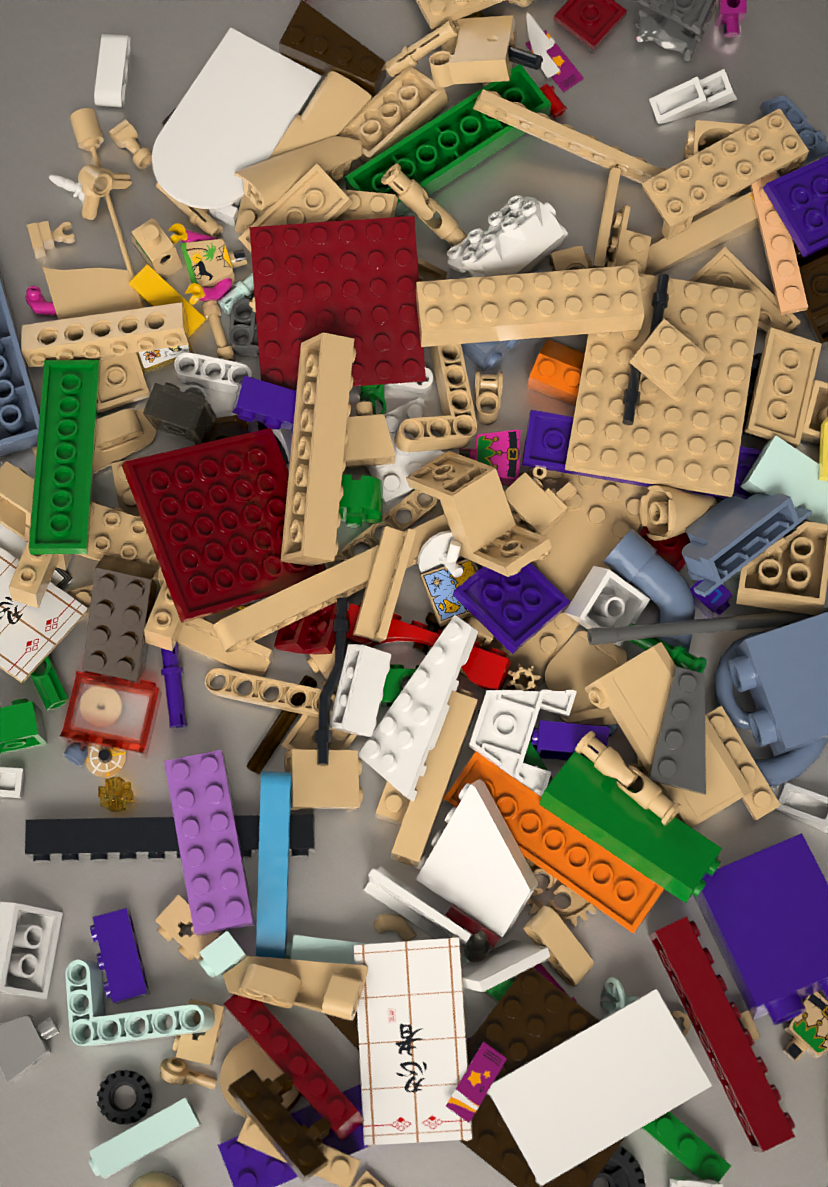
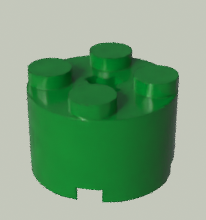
M342 475L343 497L339 503L341 521L346 522V526L350 528H360L362 523L365 522L381 523L383 514V482L378 478L361 475V480H352V475Z

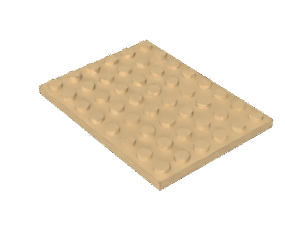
M639 273L645 313L641 330L588 334L565 470L732 497L762 292L669 278L667 289L669 301L668 307L664 309L663 319H666L707 355L673 397H669L641 373L638 389L641 395L639 405L635 409L633 425H624L622 423L625 408L623 396L624 391L628 388L631 368L629 361L650 333L654 308L651 303L658 282V276Z

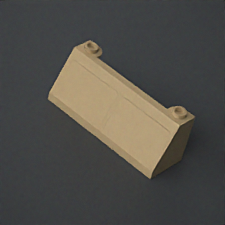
M662 642L584 688L593 705L600 709L609 707L648 774L676 667ZM706 714V795L654 782L662 789V793L675 804L679 803L682 805L675 817L691 828L752 792Z

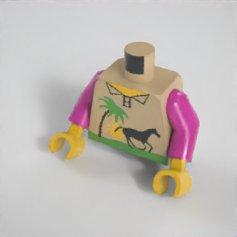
M179 223L173 224L168 231L174 232L176 235H172L169 239L173 244H177L180 240L183 242L180 246L191 280V284L185 291V294H193L189 300L190 304L195 305L199 300L211 301L221 299L231 288L232 284L236 282L232 268L247 265L244 250L240 249L228 253L223 239L186 230Z

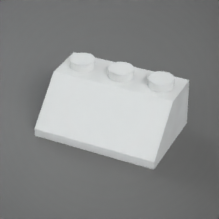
M0 902V993L47 999L62 912L19 903Z

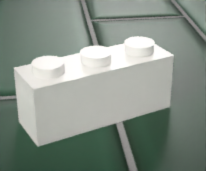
M348 644L330 718V728L353 735L372 737L373 730L377 724L376 717L379 704L383 698L386 675L390 669V653L365 645Z

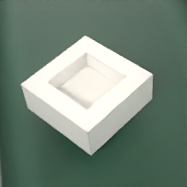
M0 767V797L22 798L25 773L23 768Z

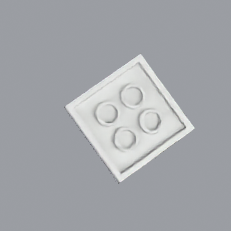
M422 397L384 414L395 451V464L365 466L371 477L378 478L383 482V501L385 505L415 491V489L409 487L406 477L444 453L451 451L446 449L403 452L396 447L394 437L405 419L432 417ZM431 430L433 435L440 436L438 432ZM404 433L408 438H414L412 434Z

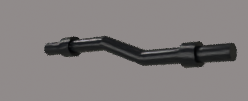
M667 274L658 275L656 292L653 293L651 303L654 308L649 335L663 320L664 309L668 307L669 295L667 294L669 275ZM632 364L628 388L624 391L623 396L625 408L622 423L624 425H633L635 409L639 405L641 395L638 391L641 372Z
M337 598L336 619L333 620V633H336L335 664L319 696L318 730H315V743H318L317 765L319 766L329 765V744L332 743L330 703L341 677L346 656L347 634L350 633V620H347V598Z

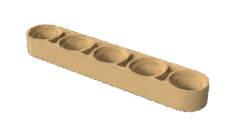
M413 491L382 516L381 523L372 524L340 550L335 556L334 561L328 562V569L333 567L338 561L344 562L356 556L353 551L359 544H364L369 549L379 545L380 540L376 538L375 531L380 527L388 526L404 532L408 528L411 529L435 509L437 498L432 497L433 502L429 506H421L417 501V497L423 492ZM401 510H407L411 513L412 518L408 523H400L396 519V514Z
M222 668L212 669L205 677V685L213 695L319 718L318 704L322 689ZM222 675L226 678V683L222 688H212V680L216 676ZM244 681H250L252 683V690L248 694H240L238 692L239 685ZM269 687H277L279 689V695L274 700L265 699V691ZM295 693H305L306 700L302 705H292L291 698ZM334 694L331 697L333 706L336 698ZM332 706V708L330 709V718H331L333 706Z

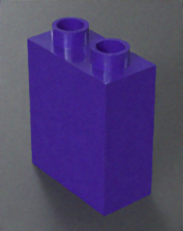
M801 833L717 869L712 876L707 873L703 879L707 882L699 896H694L752 1019L755 1020L769 1014L773 1024L778 1025L805 1012L806 1008L801 999L823 991L828 1001V883L803 834Z

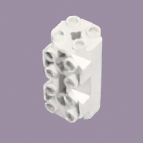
M516 195L510 198L502 209L488 217L487 221L490 224L488 230L474 229L468 233L467 238L448 250L449 268L447 272L451 279L526 274L560 246L568 233L556 220V211L548 202L542 204L535 197L523 198L521 195Z

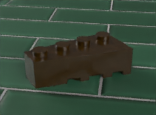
M301 0L279 42L280 54L324 77L330 71L339 73L367 91L371 97L376 96L386 78V61L305 1Z

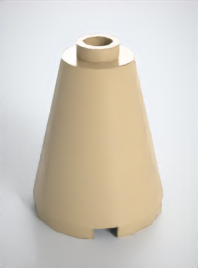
M664 485L649 486L647 488L649 490L648 494L643 495L641 498L639 509L640 521L642 526H647L650 532L647 533L649 538L654 541H663L686 533L689 525L716 506L718 502L713 496Z

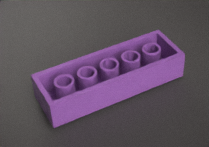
M222 750L164 761L194 934L196 936H203L255 925L225 756Z

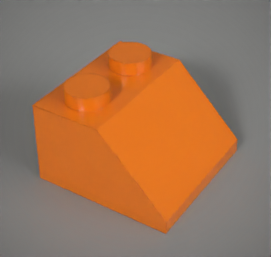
M547 339L533 366L527 388L576 407L585 353Z

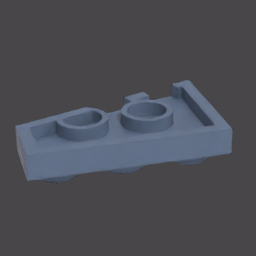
M786 95L762 102L759 108L763 116L781 109L809 150L804 165L818 158L821 159L828 156L826 136L820 130L816 131L807 122V116Z

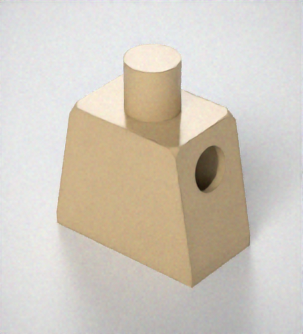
M371 402L357 403V416L347 418L346 430L348 431V441L344 447L345 468L395 464V451L385 415H373Z

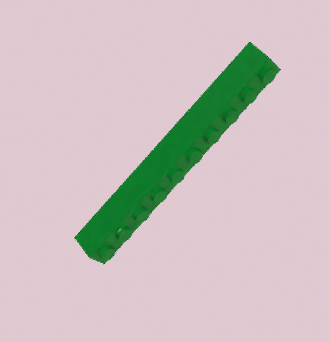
M513 976L484 992L498 1004L517 978ZM669 1111L640 1128L698 1180L711 1179L719 1182L731 1168V1165Z

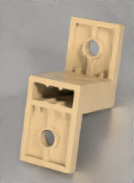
M448 451L406 477L410 488L440 499L454 540L462 544L459 552L460 556L509 577L520 572L521 568L530 562L540 559L545 552L552 548L549 538L515 524L500 478L494 467Z

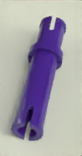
M177 642L173 651L161 648L163 661L161 676H164L169 728L171 729L188 726L181 674L184 672L183 667H180Z

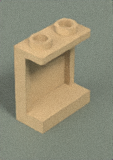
M292 749L284 754L285 772H291L290 811H297L301 808L346 809V811H352L360 807V803L363 800V789L359 786L362 761L358 758V750H329L328 766L317 765L318 750Z

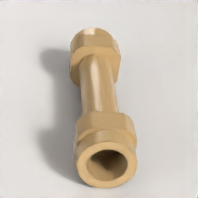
M215 300L205 302L202 305L206 320L210 322L218 347V350H216L219 359L235 362L236 359L232 346H228L219 318L221 316L219 305Z

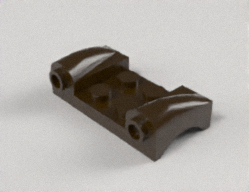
M794 244L808 304L807 310L803 312L809 322V328L816 342L822 344V350L828 347V246L803 257L797 245Z

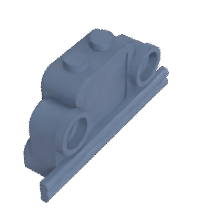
M760 493L747 499L732 496L722 500L686 529L690 543L682 549V555L687 565L688 574L693 580H704L694 588V591L698 595L701 594L703 597H706L812 514L811 510L803 507H798L795 510L791 497L784 494L769 495Z

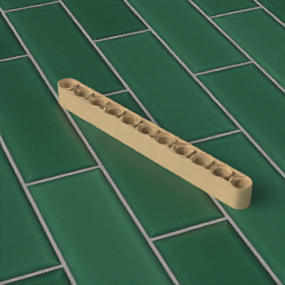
M445 514L413 528L417 532L406 568L417 564L418 554L429 538L439 532L451 531ZM378 545L215 623L213 629L225 652L235 651L337 602V598H346L365 589Z

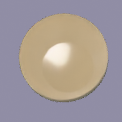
M251 1037L242 1040L231 1049L222 1064L220 1072V1086L224 1098L229 1106L244 1118H247L248 1115L228 1092L229 1085L252 1069L262 1081L270 1078L273 1082L275 1078L283 1074ZM294 1086L282 1095V1105L288 1112L297 1104L302 1096Z

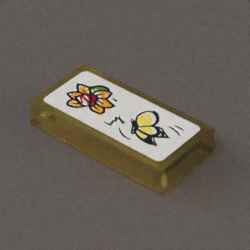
M189 339V345L136 352L142 371L146 374L174 364L176 357L184 352L194 353Z

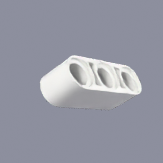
M103 33L101 36L95 84V104L97 106L123 107L131 46L129 35Z
M189 352L178 355L174 361V367L179 380L188 385H199L202 388L237 394L239 383L234 381L235 378L240 375L253 378L251 369L243 363ZM190 364L194 366L191 372L181 371L185 365ZM212 370H219L221 372L216 378L208 377V373Z

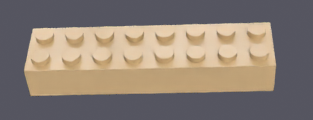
M638 265L416 282V303L421 347L641 330L645 315Z
M323 332L301 343L281 562L314 566L334 561L338 552L336 536L337 529L341 523L339 503L343 497L341 480L342 473L346 467V459L344 458V447L348 441L346 425L347 418L351 412V404L349 403V392L353 386L351 370L356 357L353 338Z

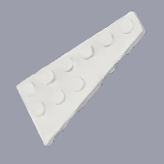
M456 615L453 616L378 724L372 737H369L358 753L361 759L412 801L415 800L417 791L414 789L419 776L423 777L427 766L424 763L429 750L434 749L450 708L447 703L451 692H456L459 681L456 679L460 668L467 663L478 634L476 629Z

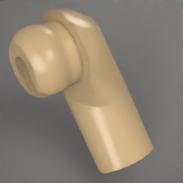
M383 913L373 923L376 932L383 934L386 931H396L404 942L411 941L417 936L401 915Z

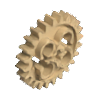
M525 857L534 876L543 874L548 878L549 883L546 888L548 891L556 883L557 879ZM561 885L552 896L555 897L557 894L566 895L569 898V907L566 909L558 908L555 905L554 899L550 900L547 906L554 910L565 924L566 920H569L573 927L577 925V917L584 922L588 920L586 911L593 915L597 912L591 903L564 885ZM536 887L525 906L530 905L532 907L529 911V916L535 914L543 907L542 901L532 899V897L540 896L543 893V889Z

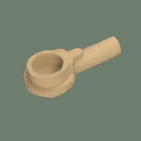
M171 1057L164 1059L160 1064V1076L168 1083L179 1085L195 1083L212 1090L216 1086L217 1078L189 1070L184 1061L179 1058Z

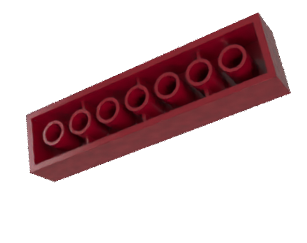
M686 916L656 930L649 935V938L753 1151L765 1152L795 1137L792 1131L796 1128L790 1114L788 1112L783 1113L778 1103L782 1100L780 1093L774 1084H769L765 1076L768 1073L767 1067L760 1056L756 1058L751 1048L754 1045L752 1036L747 1029H742L738 1021L741 1018L740 1012L733 1001L729 1003L724 993L727 991V986L720 974L715 975L711 964H714L713 957L707 947L702 948L698 940L701 934L696 923L693 920L689 922Z

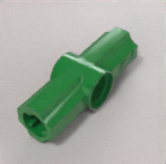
M47 656L43 660V662L47 663L46 670L40 674H36L33 671L30 676L46 710L50 711L65 705L70 700L57 675L54 664L49 656Z

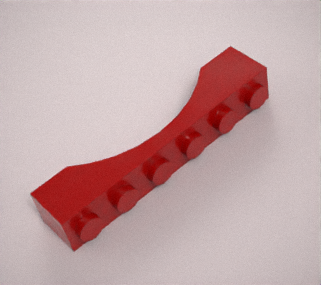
M360 602L359 606L350 604L347 612V620H350V633L347 634V641L371 648L392 642H415L433 647L443 632L438 629L437 633L428 631L427 625L412 620L411 624L401 621V616L393 613L386 640L379 643L353 635L362 602ZM474 642L467 663L462 665L461 668L474 686L485 690H502L511 666V661L506 658L507 653L495 648H491L490 652L480 649V644Z

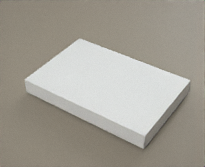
M511 940L463 964V988L484 992L550 957L548 947Z

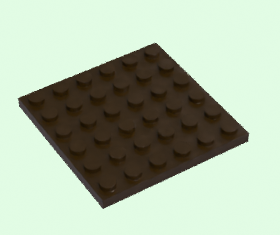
M531 967L520 973L467 1043L468 1067L482 1043L485 1042L507 1058L494 1080L496 1082L600 1021ZM487 1093L472 1118L473 1139L459 1141L516 1187H589L625 1137L540 1186L536 1182L533 1171L493 1099Z

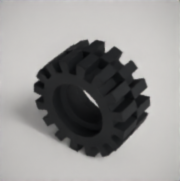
M119 1070L109 1074L105 1081L101 1082L100 1090L97 1091V1105L101 1109V1114L107 1117V1120L121 1125L135 1123L147 1114V1110L151 1107V1098H153L150 1091L151 1086L147 1083L146 1078L137 1072L129 1070ZM123 1085L130 1086L136 1093L135 1103L128 1109H121L114 1102L115 1091Z

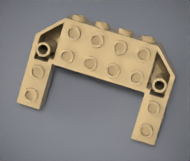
M92 499L88 554L77 555L100 561L104 555L159 566L158 581L160 592L144 629L145 643L173 651L183 623L180 621L141 516L137 517L127 514L125 510L118 507L109 508L102 506L99 502ZM28 540L9 584L12 600L39 608L55 568L66 570L73 554L30 555Z

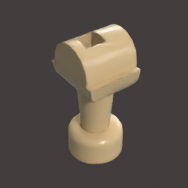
M126 119L108 131L110 138L117 147H126L134 155L133 162L139 169L148 166L152 162V151L148 147H141L136 140L139 138L136 130Z

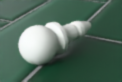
M50 175L49 179L54 184L70 192L73 191V197H79L84 202L85 194L81 192L82 185L79 181L76 184L74 181L65 179L63 176Z

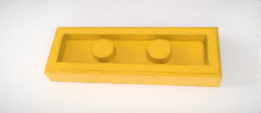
M148 264L128 283L151 307L182 302L188 318L189 338L206 322V318Z

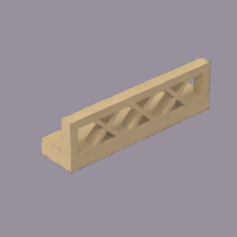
M388 526L383 527L353 635L379 643L386 640L416 530L408 528L404 532Z
M201 618L183 623L176 641L178 645L241 673L265 677L274 658L271 649L252 642L235 651L226 653L213 629L214 624Z

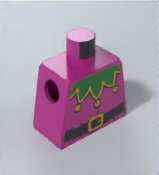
M521 430L476 435L475 449L459 448V455L496 468L501 484L509 487L519 478Z

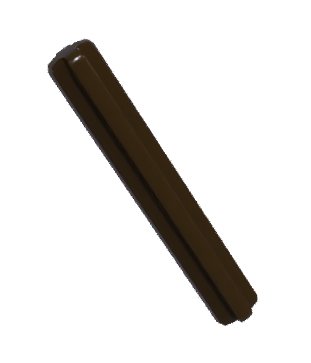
M305 675L299 685L316 688L317 681L311 676ZM295 693L291 698L292 705H302L306 700L305 693ZM285 710L280 712L247 763L248 770L257 775L261 773L299 713Z

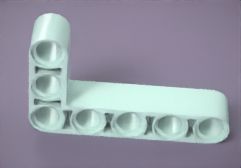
M74 960L66 969L70 1037L79 1046H98L201 1033L210 1030L215 1022L214 1012L210 1007L204 1005H185L105 1016L102 971L98 963L87 960ZM83 967H85L87 970V975L84 980L81 978V970ZM87 996L89 999V1005L85 1010L83 1007V1000ZM197 1011L201 1015V1021L198 1026L195 1025L193 1020L194 1014ZM169 1015L173 1018V1025L170 1029L166 1025V1019ZM143 1018L146 1023L145 1030L141 1033L139 1029V1022ZM116 1022L118 1024V1033L114 1036L112 1026ZM88 1025L91 1028L89 1039L85 1036V1030Z

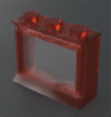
M76 671L60 737L64 742L70 743V740L83 742L91 747L99 745L109 747L113 751L124 753V751L138 753L141 757L147 758L162 692L156 687V683L147 680H140L138 684L117 677H103L101 674L94 672Z

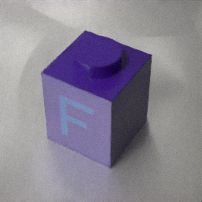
M698 580L690 588L695 606L707 618H712L715 614L720 617L731 606L728 601L733 594L721 584L706 597H703L694 591V588L704 581Z

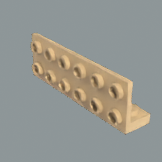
M777 109L645 181L642 188L664 219L661 232L666 240L690 228L693 216L769 174L777 171L781 177L803 166L809 150L782 110Z

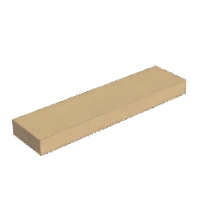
M612 167L610 169L593 268L604 267L621 168Z

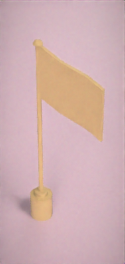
M92 108L79 109L70 115L78 147L91 152L95 166L102 168L96 150L100 148L104 138L96 112ZM109 193L105 195V199L127 270L100 267L60 270L43 267L58 320L144 308L141 296L128 284L135 275Z

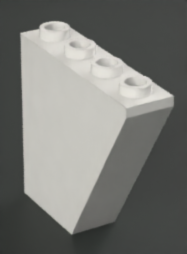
M478 779L471 785L467 783L460 792L458 798L461 799V802L457 808L453 807L446 816L445 822L448 824L443 832L440 830L431 843L434 848L430 855L426 854L417 867L421 871L416 880L499 936L504 937L511 930L538 882L487 786L482 780Z

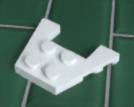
M487 690L469 747L542 797L552 772L523 763L539 709L569 717L577 691Z

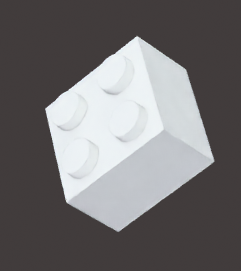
M593 566L566 609L565 614L586 629L607 626L623 627L628 626L630 623H636L650 599L611 570ZM618 641L612 644L621 647L624 641Z

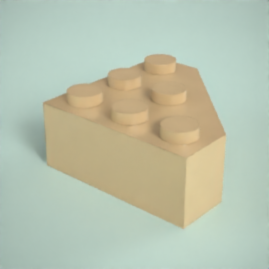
M806 521L797 527L796 531L778 540L766 549L764 553L741 569L736 604L816 616L822 614L828 581V524Z

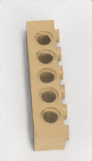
M182 302L22 325L21 352L28 368L44 366V360L96 359L189 345L188 318Z

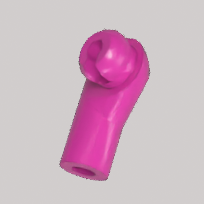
M30 286L27 288L25 299L34 313L57 316L53 302L45 300L39 287Z

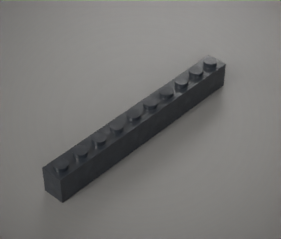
M314 814L290 815L289 853H292V857H309V852H315ZM260 815L235 816L243 859L251 858V853H259ZM174 817L26 820L25 855L33 858V862H50V857H62L64 862H77L79 857L90 856L91 861H107L108 856H119V860L133 861L137 860V855H148V860H165V855H177V859H181Z

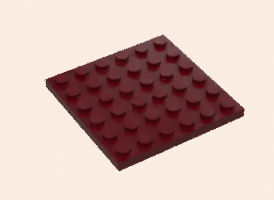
M415 216L249 227L261 381L297 391L301 343L324 332L354 339L356 357L351 370V375L353 376L352 387L426 382L424 347H421L416 303V282H419Z
M271 428L125 461L122 464L181 623L259 602L327 570L325 563L307 566L281 562L289 471Z

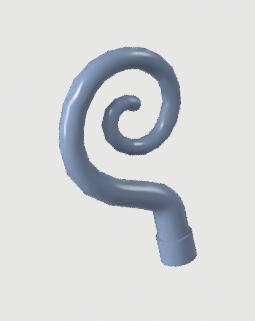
M631 528L603 563L627 583L631 582L658 605L660 609V623L694 620V598L686 580L675 568L656 553L657 549ZM769 631L749 633L734 641L721 656L715 673V698L718 706L723 707L733 726L737 728L751 730L748 715L754 712L744 711L737 704L733 695V680L730 675L728 661L737 657L735 648L745 639ZM692 634L659 637L675 647H685L689 653ZM828 738L768 759H755L754 761L769 786L777 787L802 775L820 757L828 742Z

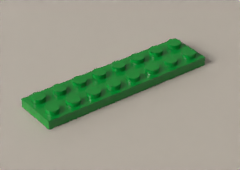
M44 360L29 538L30 555L88 554L101 367L99 360Z

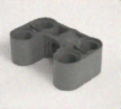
M239 299L233 304L231 309L230 344L233 352L239 356L259 357L256 312H253L252 307L249 306V301L251 300ZM243 311L251 313L247 318L238 317ZM243 336L249 339L244 344L235 342L239 337Z

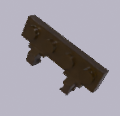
M252 1069L230 1084L228 1092L304 1183L328 1164L329 1160L320 1148L324 1144L322 1139L330 1134L329 1131L332 1126L324 1117L315 1122L310 1128L305 1124L300 1126L282 1105V1095L292 1089L294 1082L287 1072L275 1078L272 1082L270 1078L262 1081Z

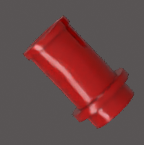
M549 84L543 85L540 90L551 103L550 113L552 117L557 119L568 108L554 92V86L550 87Z

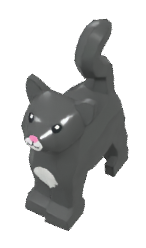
M642 8L639 11L640 18L634 25L638 42L654 41L664 49L683 53V59L688 62L694 54L697 43L701 41L705 33L702 30L700 35L665 16L662 22L658 23ZM710 11L705 24L710 22L714 12ZM687 31L693 35V38H690L684 32Z

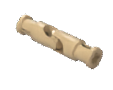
M395 164L387 170L381 182L384 185L388 184L398 194L397 198L413 212H416L417 216L440 239H445L453 247L467 238L468 234L457 225V220L433 198H430L424 188L414 179L410 180L401 171L399 164ZM435 211L441 216L437 219H432Z
M593 731L586 734L578 743L575 749L578 754L583 753L594 762V767L603 775L618 779V781L616 780L618 787L645 810L650 809L659 816L664 826L677 815L682 805L679 803L675 804L662 793V789L636 767L629 765L630 768H627L622 756L611 746L607 748L595 738ZM592 746L593 748H595L599 752V754L594 752L590 747ZM639 775L644 781V787L640 792L632 793L626 788L634 785Z

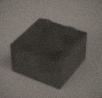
M165 382L164 385L154 384L143 411L144 416L154 429L198 444L207 442L217 417L211 405L205 400L206 397L195 391H190V394L182 392L178 386Z

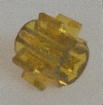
M119 776L106 778L105 787H98L100 806H106L111 812L126 810L127 802L134 801L131 782H125Z

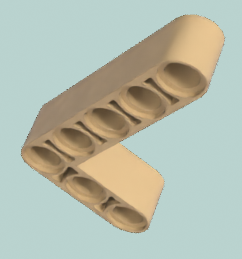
M461 344L429 346L443 416L405 419L394 437V443L399 450L403 452L459 449L469 445L475 435L477 421ZM443 354L450 356L452 359L445 358ZM448 379L454 380L457 384L450 383ZM453 404L459 405L462 409L455 408ZM458 428L463 429L467 434L460 433ZM431 430L438 432L440 436L433 435ZM404 433H410L414 438H408Z

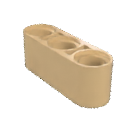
M543 906L524 926V931L535 945L548 947L550 957L546 960L567 984L575 987L594 966L592 958L560 916L551 908Z

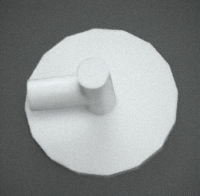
M450 530L439 532L429 538L422 546L417 560L418 568L422 574L442 567H446L456 578L463 574V569L457 563L466 559L460 556L459 553L462 544L454 540Z

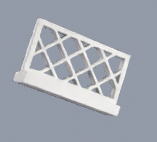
M381 866L377 870L373 868L369 873V883L364 889L367 894L398 915H401L434 939L460 938L461 952L463 951L473 934L446 917V910Z

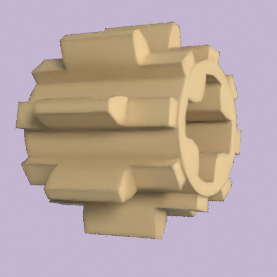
M518 664V671L516 673L508 672L513 681L507 683L506 687L523 691H539V688L534 683L541 680V676H533L534 666L525 670L521 664ZM521 675H524L528 680L531 679L528 682L527 688H523L521 684H516Z

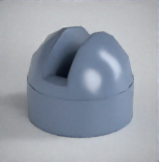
M74 742L67 747L63 756L75 765L82 767L87 760L88 750L86 746L80 750L81 743Z

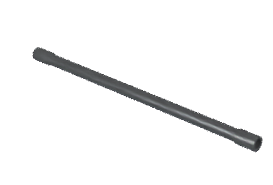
M828 607L823 608L822 614L828 612ZM783 611L623 627H596L588 629L587 637L590 645L611 644L627 640L785 626L816 615Z

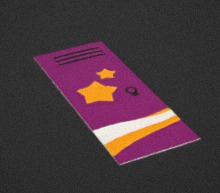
M545 30L543 32L553 44V47L549 48L546 52L560 69L551 78L562 92H565L582 81L584 77ZM528 41L525 45L533 53L530 41Z
M483 1042L445 1107L470 1123L507 1058Z

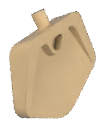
M579 631L554 656L545 671L547 689L552 691H577L569 717L558 714L561 722L592 726L618 724L609 707L600 709L591 703L584 688L628 662L625 650L612 643L590 645L587 632Z

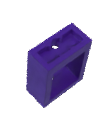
M540 720L538 728H533L530 742L541 759L568 761L575 752L578 743L590 731H593L595 738L608 748L609 727ZM592 746L590 747L594 752L599 754V752L595 748H593ZM580 753L582 756H584L585 758H587L588 760H590V759H589L588 757H586L583 753Z

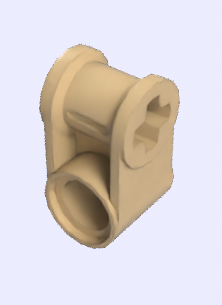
M480 370L475 372V416L482 424H493L499 418L503 371H499L497 374L481 373ZM484 405H491L494 408V410L491 412H485L481 409V407Z

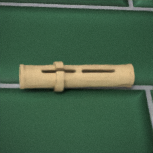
M448 20L409 47L407 45L402 48L401 53L386 61V70L389 75L395 77L396 74L410 65H417L419 59L437 49L454 36H457L458 31L452 21Z
M157 183V189L190 218L189 221L192 225L198 226L209 236L218 238L224 228L208 214L207 209L195 208L178 202Z

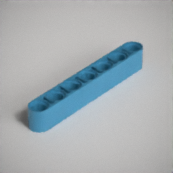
M262 771L256 929V956L286 959L291 772Z

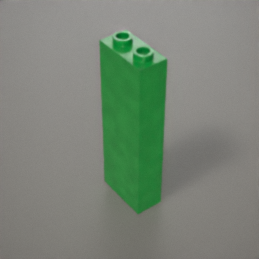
M575 751L544 790L539 805L684 903H687L692 894L698 897L707 883L703 880L708 873L712 876L719 867L721 861L717 858L723 848L676 817L664 826L659 816L650 809L645 810L618 787L616 783L618 779L603 775L594 767L593 762ZM631 787L626 788L632 793H638Z

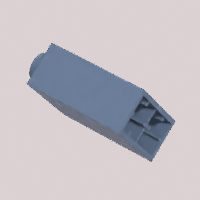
M828 612L745 639L735 648L737 657L728 661L729 671L733 683L740 693L747 690L751 692L757 712L749 714L748 721L758 746L762 747L770 744L773 755L776 756L828 738Z

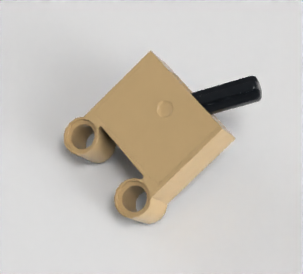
M513 15L464 18L452 21L458 31V35L440 46L442 51L433 53L429 58L433 81L438 87L467 83H483L486 86L491 82L509 81L513 62L535 70H539L543 62L542 56L516 48L517 32Z

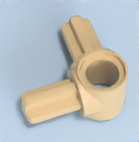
M92 164L84 166L78 175V181L82 185L81 192L85 194L81 213L82 217L94 220L97 217L100 197H105L111 189H127L132 184L130 175L128 173H112L107 168H98Z

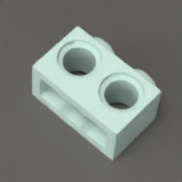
M226 931L199 952L203 958L199 963L212 978L217 976L222 980L224 979L222 974L236 966L247 957V954L234 937Z

